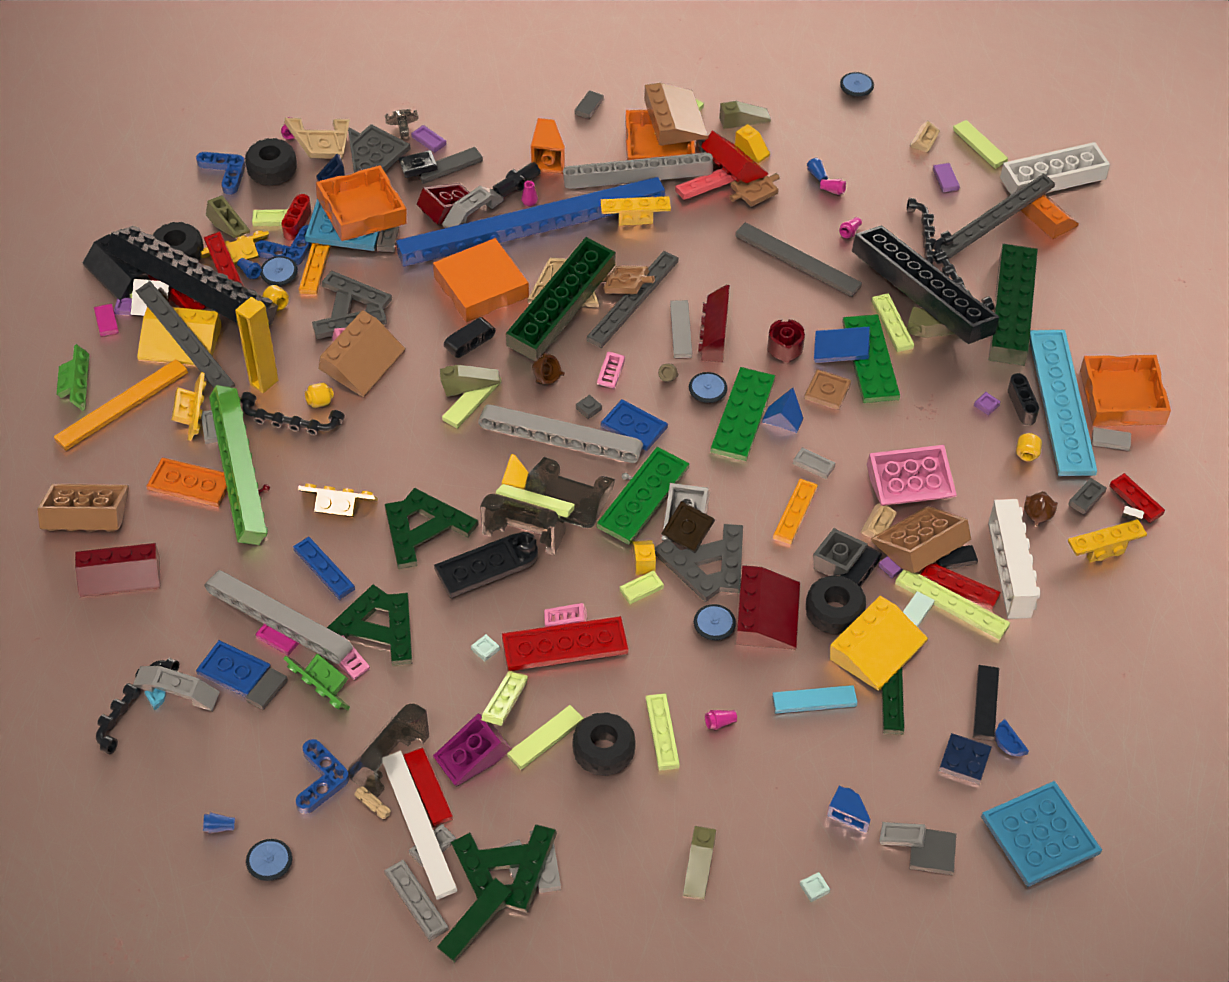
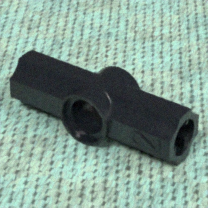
M535 162L529 163L518 171L513 169L508 172L504 180L492 186L493 190L502 197H505L514 190L522 191L526 181H530L541 174L540 169Z

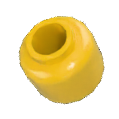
M278 285L267 287L262 297L269 298L278 305L277 311L283 310L289 302L287 292Z
M326 383L309 385L307 391H305L306 402L312 408L328 406L331 403V398H334L332 388L328 387Z
M1033 433L1021 435L1017 440V455L1024 461L1037 459L1041 454L1042 440Z

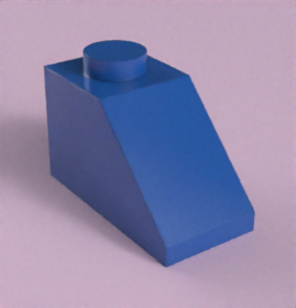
M839 786L829 805L827 816L867 834L871 819L860 795L850 788Z

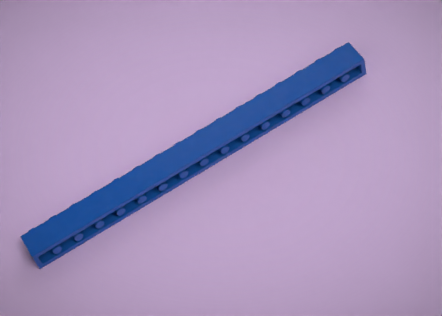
M654 177L396 240L397 253L403 267L453 255L494 238L499 243L616 215L618 213L602 214L601 199L665 197V189L659 177Z

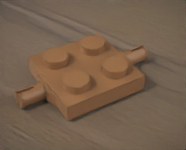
M775 173L771 176H765L747 184L742 180L731 182V188L736 193L729 196L730 200L734 202L738 199H743L752 207L778 194V188L773 182L780 179L779 174Z
M615 266L613 271L602 281L606 282L603 289L605 293L637 294L644 283H654L655 277L647 276L649 273L647 266Z

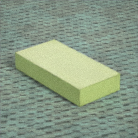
M288 209L253 210L252 225L282 226L281 222Z
M653 570L620 586V592L627 602L632 604L663 589L664 584Z

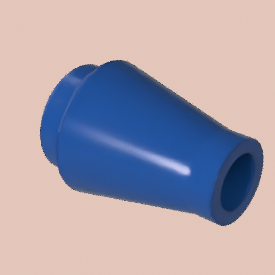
M813 158L808 161L807 170L820 183L822 179L828 180L822 160Z
M240 258L237 262L238 267L241 268L249 279H257L260 276L262 269L258 263L245 258Z
M212 812L204 814L203 831L208 832V834L229 830L234 831L235 817H227Z

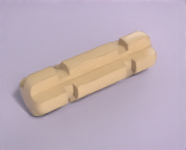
M362 786L356 790L355 797L360 801L363 800L362 803L381 819L389 816L391 810L386 805L383 806V803L372 793L368 794L369 791Z

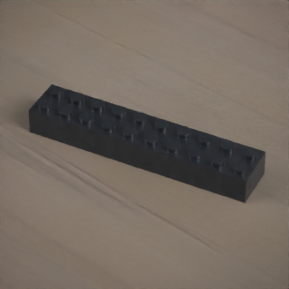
M881 225L855 234L852 247L854 254L964 342L971 344L995 335L999 321L997 314Z
M130 226L111 233L106 252L236 323L238 322L235 310L250 297H253L265 304L268 324L271 325L273 323L278 305L273 303L271 299L262 297L256 291L243 287L240 282L232 281L227 275L218 273L212 267L199 263L197 259L184 255V252L173 249L168 243L155 239L153 235L140 231V228L136 226Z

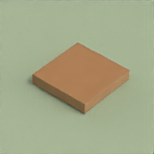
M817 369L804 399L839 410L849 390L851 380Z

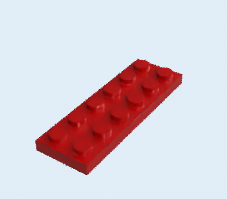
M621 616L502 633L508 671L628 654V645Z

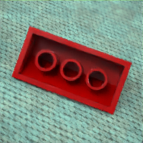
M713 130L709 134L708 139L701 145L706 151L705 153H710L713 156V162L720 167L723 165L722 169L728 174L732 173L731 177L737 182L742 180L747 184L769 174L735 144Z

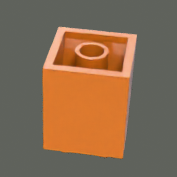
M538 118L531 143V163L535 162L542 172L563 174V169L565 168V146L555 120Z

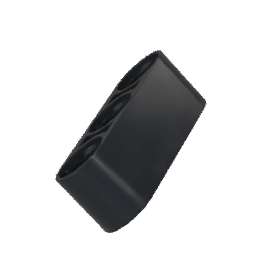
M483 317L477 318L447 337L444 341V347L456 358H460L490 340L494 336L496 329Z
M1020 373L1013 374L1008 386V394L1020 421L1025 425H1033L1039 412L1038 402L1026 376Z
M867 546L848 573L841 574L840 576L853 580L861 587L879 563L882 553Z

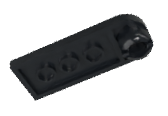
M529 532L512 534L434 565V569L449 597L453 598L531 567L538 558L536 539Z

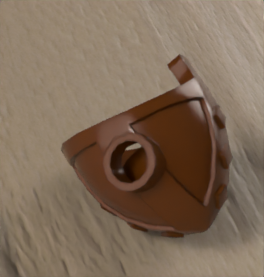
M543 354L532 365L536 383L541 385L554 383L560 376L565 374V372L561 371L559 361L554 355Z
M1041 491L1032 496H1026L1024 511L1035 521L1034 526H1038L1039 522L1047 521L1054 516L1058 502H1054L1046 492Z

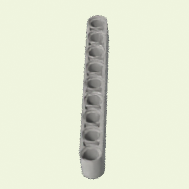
M696 153L567 166L563 169L564 186L569 189L634 183L654 177H659L660 180L707 176L713 172V156L710 153Z
M489 404L484 406L478 421L479 425L484 429L629 463H636L643 447V443L637 438Z
M218 570L204 584L206 590L213 596L336 664H339L353 649L352 644L341 635L221 570Z

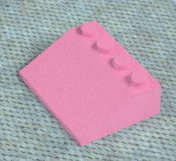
M944 445L869 454L867 469L871 484L881 506L957 496Z

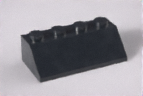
M108 234L94 241L83 261V265L121 302V299L130 298V294L133 293L134 279L149 280V277L145 272L106 252L111 236Z

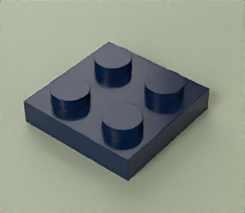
M951 733L939 771L980 785L992 746Z

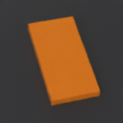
M163 457L146 486L149 491L214 507L220 506L227 492L224 472Z

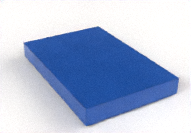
M870 327L816 331L815 363L869 359Z
M621 399L601 421V427L612 433L639 439L643 443L642 449L648 451L668 428V423Z
M219 640L196 669V673L246 697L271 668V665Z

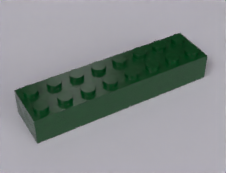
M585 237L506 332V346L536 362L613 269L616 261V252Z
M1009 244L1002 245L994 303V313L999 316L995 335L991 336L988 361L1025 366L1029 350L1037 248Z

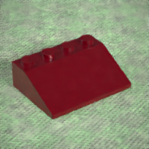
M742 565L736 645L796 650L800 582L764 567Z

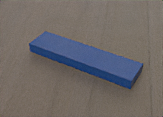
M310 537L293 546L296 554L338 600L355 590L354 584Z

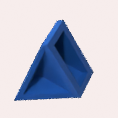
M791 388L767 408L762 419L763 423L795 433L798 432L803 421V415L794 388Z

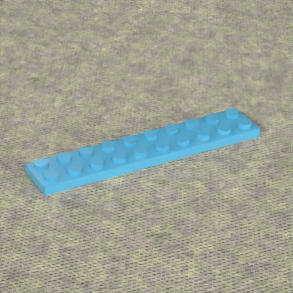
M1030 330L1029 341L1058 476H1094L1097 474V467L1066 331Z

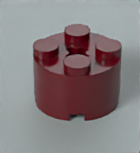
M790 319L783 322L782 320L774 322L769 329L767 351L784 363H789L791 360L798 358L804 348L805 333L803 326L799 322Z

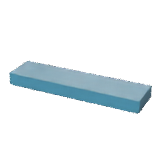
M854 685L773 692L772 694L775 714L857 706Z

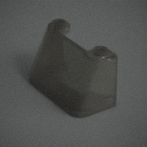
M544 457L528 473L525 490L575 504L574 511L566 518L531 507H525L530 511L583 528L593 527L613 490L615 479L601 476L596 479L593 487L559 476V464L553 459Z
M494 493L487 495L480 506L482 534L491 537L495 530L500 529V531L504 532L506 526L510 525L541 534L540 543H545L546 553L556 554L564 537L566 526L555 511Z
M407 704L391 717L348 767L350 779L378 797L384 791V785L380 781L383 777L382 772L378 770L383 763V757L388 756L400 741L407 746L415 740H419L424 744L429 738L427 711L419 705Z

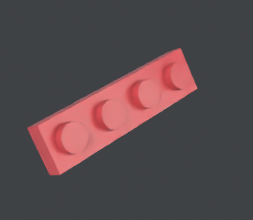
M723 169L712 172L710 175L701 176L675 186V191L685 200L735 180L731 177L732 173L728 174Z

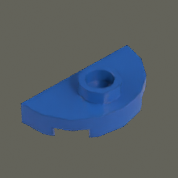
M1006 719L1001 721L995 732V741L998 747L1011 756L1028 755L1029 750Z

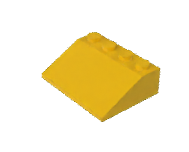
M147 307L143 318L137 355L138 360L170 363L177 359L181 364L194 365ZM172 307L213 356L222 327L219 313L216 311Z
M879 596L830 645V660L879 691L928 641V638L895 604Z

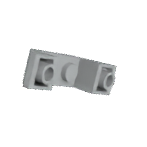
M479 186L454 203L442 226L449 228L467 223V216L486 204L493 209L503 202L504 198L493 189Z
M140 666L133 683L134 687L153 692L156 688L190 699L193 706L213 711L220 693L199 678L161 666Z

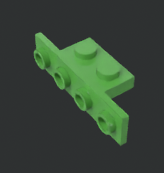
M76 344L74 345L73 360L59 366L56 395L63 398L70 394V402L83 411L86 405L89 353Z
M316 654L306 669L290 657L285 656L283 658L289 663L287 667L296 674L299 672L303 675L301 679L310 686L313 684L317 687L315 691L323 697L328 696L331 699L329 701L331 705L337 709L342 707L349 710L350 706L337 696V693L349 678L324 657Z

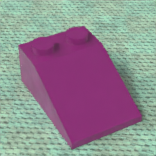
M478 713L442 746L433 757L452 783L458 786L496 764L512 748L494 725L482 721V715Z

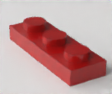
M1125 473L1110 482L1109 486L1132 508L1144 511L1143 518L1149 523L1164 515L1165 509Z

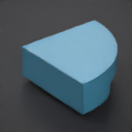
M156 688L153 692H144L154 710L159 708L166 698V692Z

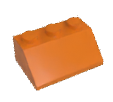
M1046 194L1020 210L1052 239L1079 225L1076 220Z

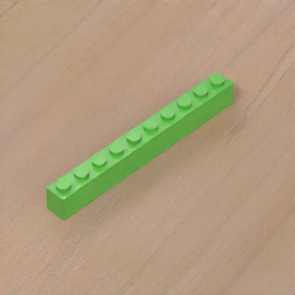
M216 385L209 399L237 542L260 545L263 538L267 536L268 529L264 522L261 497L258 493V482H256L252 453H250L249 439L246 435V425L244 424L243 411L240 406L241 400L236 388Z

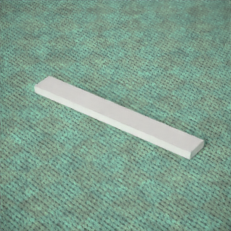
M398 751L381 758L436 899L438 900L457 892L402 752Z

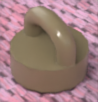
M669 363L660 366L658 371L660 379L665 382L673 381L679 375L677 368Z

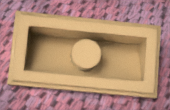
M925 122L918 130L910 147L929 152L940 130L931 122Z
M880 503L873 508L861 533L871 538L890 527L897 513L888 505L881 506Z

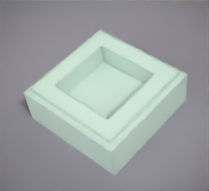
M485 634L471 645V650L485 662L500 650V646Z
M819 872L800 881V886L810 902L830 893V888Z

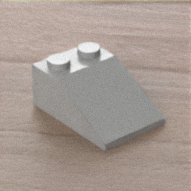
M670 483L664 528L681 501L707 514L710 497L709 488ZM662 536V540L665 541L666 539H668V538Z

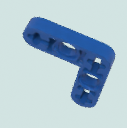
M213 152L197 154V165L200 168L226 170L222 180V190L225 194L232 195L238 191L245 169L243 156ZM219 160L225 161L223 163H217V161ZM232 173H237L236 176H230Z
M305 225L300 229L291 246L264 240L256 242L255 247L258 257L269 259L275 256H286L292 259L296 265L301 264L312 246V243L305 242V235L309 225ZM301 243L306 244V245L303 246V247L297 246L298 244H301ZM277 251H282V252H283V253L280 254V255L274 254V253L277 252Z
M315 739L308 740L303 744V754L323 776L296 797L297 809L304 814L314 811L349 782L347 769ZM309 749H316V752L319 756L316 757V754L313 751L309 752ZM323 760H330L332 762L328 767L320 766ZM335 770L339 776L343 775V778H336L333 771ZM320 786L329 788L324 794L317 792ZM304 800H305L306 802L309 801L310 804H309V805H307V804H303V805H302V801H304Z

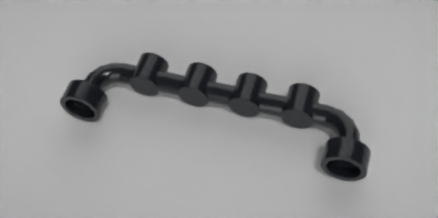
M908 198L907 211L915 212V209H918L922 212L924 259L933 265L936 253L932 249H934L936 239L931 238V236H934L935 226H930V224H933L934 214H929L928 208L922 203L916 202V198Z
M945 231L941 233V238L934 244L935 262L937 264L942 263L944 266L942 272L946 276H950L955 283L970 293L964 286L962 278L957 275L954 265L949 262L947 254L941 249L942 244L945 246L953 244L950 232ZM989 296L981 300L982 304L990 310L994 309V303Z
M244 392L240 399V402L243 404V411L248 416L254 417V422L263 424L265 420H270L272 426L276 428H281L283 423L289 424V429L296 432L300 430V427L307 428L306 431L311 435H317L318 430H333L337 425H341L345 418L341 411L332 410L328 418L330 423L321 424L313 419L307 421L298 416L287 417L280 412L273 414L268 413L264 409L253 410L250 407L254 406L257 397L250 392Z
M168 658L166 661H155L150 666H161L178 671L180 664L179 661ZM127 683L124 686L123 694L125 696L122 700L114 699L112 701L110 709L113 711L109 716L102 714L98 719L100 727L96 732V741L100 745L102 752L112 754L117 748V739L111 736L104 737L108 730L114 728L117 718L126 713L129 703L140 695L141 689L134 687L133 684Z

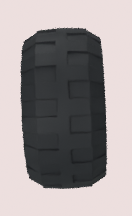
M277 138L259 140L245 154L248 175L251 179L262 185L273 186L288 181L297 169V160L293 147Z
M171 222L162 225V227L154 232L153 236L155 239L168 243L170 247L184 252V255L195 258L198 261L201 260V251L204 249L203 240L200 232L194 226L184 222Z
M835 575L820 578L808 590L806 615L811 623L821 631L831 634H842L866 610V597L862 588L851 579ZM837 602L842 604L843 607H833L828 603Z
M607 712L595 713L584 718L575 728L572 742L573 754L577 763L584 770L592 774L604 776L619 773L626 768L633 759L636 745L635 734L630 724L621 716ZM599 740H608L614 743V745L608 748H600L594 743Z

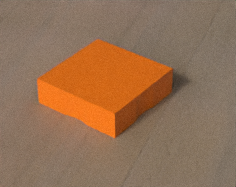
M626 110L627 160L695 154L694 141L659 146L648 110Z
M381 165L360 170L353 174L316 182L317 199L341 241L407 224L406 207L398 193L392 188L390 180Z
M496 238L433 262L434 278L443 291L452 299L455 308L466 323L487 315L498 308L529 298V282Z
M1110 355L1084 356L1080 373L1092 426L1167 424L1171 408L1166 390L1162 384V374L1157 355H1129L1122 357Z

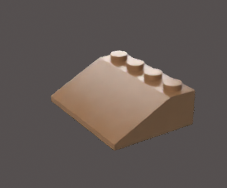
M665 83L645 85L644 101L659 146L708 139V134L692 90Z
M362 310L320 356L318 369L364 398L403 354L405 348L378 319Z
M51 484L37 508L39 527L47 531L64 529L67 531L86 530L92 532L105 530L113 532L118 530L123 521L129 485Z
M926 506L872 537L871 542L901 569L917 573L929 564L935 563L941 557L950 554L951 551L962 547L971 540L968 519Z

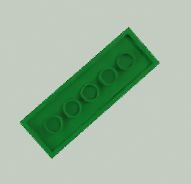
M878 314L843 317L844 329L870 327L869 359L852 360L863 403L900 400L898 385Z
M740 367L710 453L747 462L776 375Z
M656 447L597 522L596 528L630 545L668 496L670 483H678L688 470L689 463Z

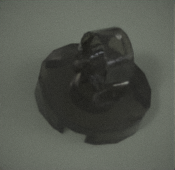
M411 109L393 111L391 116L389 114L385 115L387 124L399 126L401 140L409 139L408 123L419 119L417 110L411 113Z

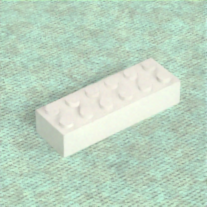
M1093 142L1003 163L1000 178L1012 195L1044 173L1055 183V187L1048 191L1052 192L1104 180L1107 177L1110 163L1097 144Z
M1018 499L994 500L988 522L1008 619L1031 618L1033 611L1037 608L1036 601L1040 598V588L1036 587V571L1032 569L1033 556L1029 554L1030 543L1029 539L1025 536L1026 524L1022 522L1023 510L1022 507H1019Z

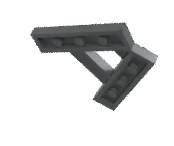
M332 270L324 278L322 287L337 292L331 318L312 322L316 339L333 336L335 328H346L361 311L349 314L352 299L366 304L365 312L378 319L383 325L387 324L384 309L392 301L391 294Z
M724 524L723 540L700 545L696 553L688 549L680 550L669 539H666L655 547V556L704 602L719 592L740 593L743 525ZM722 560L720 572L707 575L698 567Z

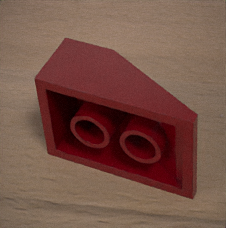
M460 183L423 187L416 205L434 223L442 224L454 203L470 192Z

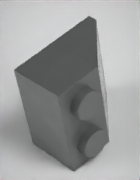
M833 528L813 554V568L827 576L848 573L868 544Z

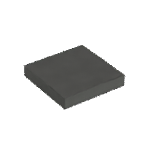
M926 829L924 847H911L909 869L953 875L956 833Z

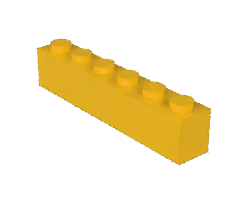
M250 297L235 311L249 383L252 387L265 393L279 380L266 306L263 302Z

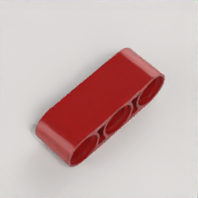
M299 194L294 198L281 222L283 236L286 240L292 241L296 238L311 214L310 198L306 194Z

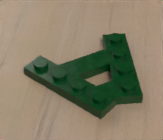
M414 488L403 501L385 504L398 570L418 566L414 547L448 528L468 538L479 525L477 519L417 488ZM418 512L430 518L429 521L410 530L408 516Z
M373 584L327 627L345 638L354 636L391 646L392 666L412 664L408 593L387 594ZM376 610L389 612L390 627L366 622V620Z
M535 824L528 844L479 850L471 833L452 841L451 844L477 898L493 881L490 871L519 868L513 884L505 885L513 894L499 911L511 908L527 913L557 832L555 829Z

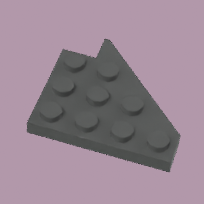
M372 124L361 133L351 128L348 129L354 173L381 165L385 172L410 150L409 143Z

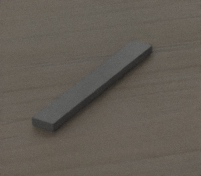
M1043 173L952 235L953 244L948 246L942 244L941 249L945 251L948 259H950L1053 189L1055 183Z
M746 222L735 233V236L851 297L861 288L862 282Z
M663 251L648 268L649 273L647 276H654L655 282L644 283L637 294H625L589 333L587 341L602 348L678 263L679 258Z
M148 281L136 290L138 296L198 370L205 373L204 377L213 388L216 385L235 387L234 382L154 284Z

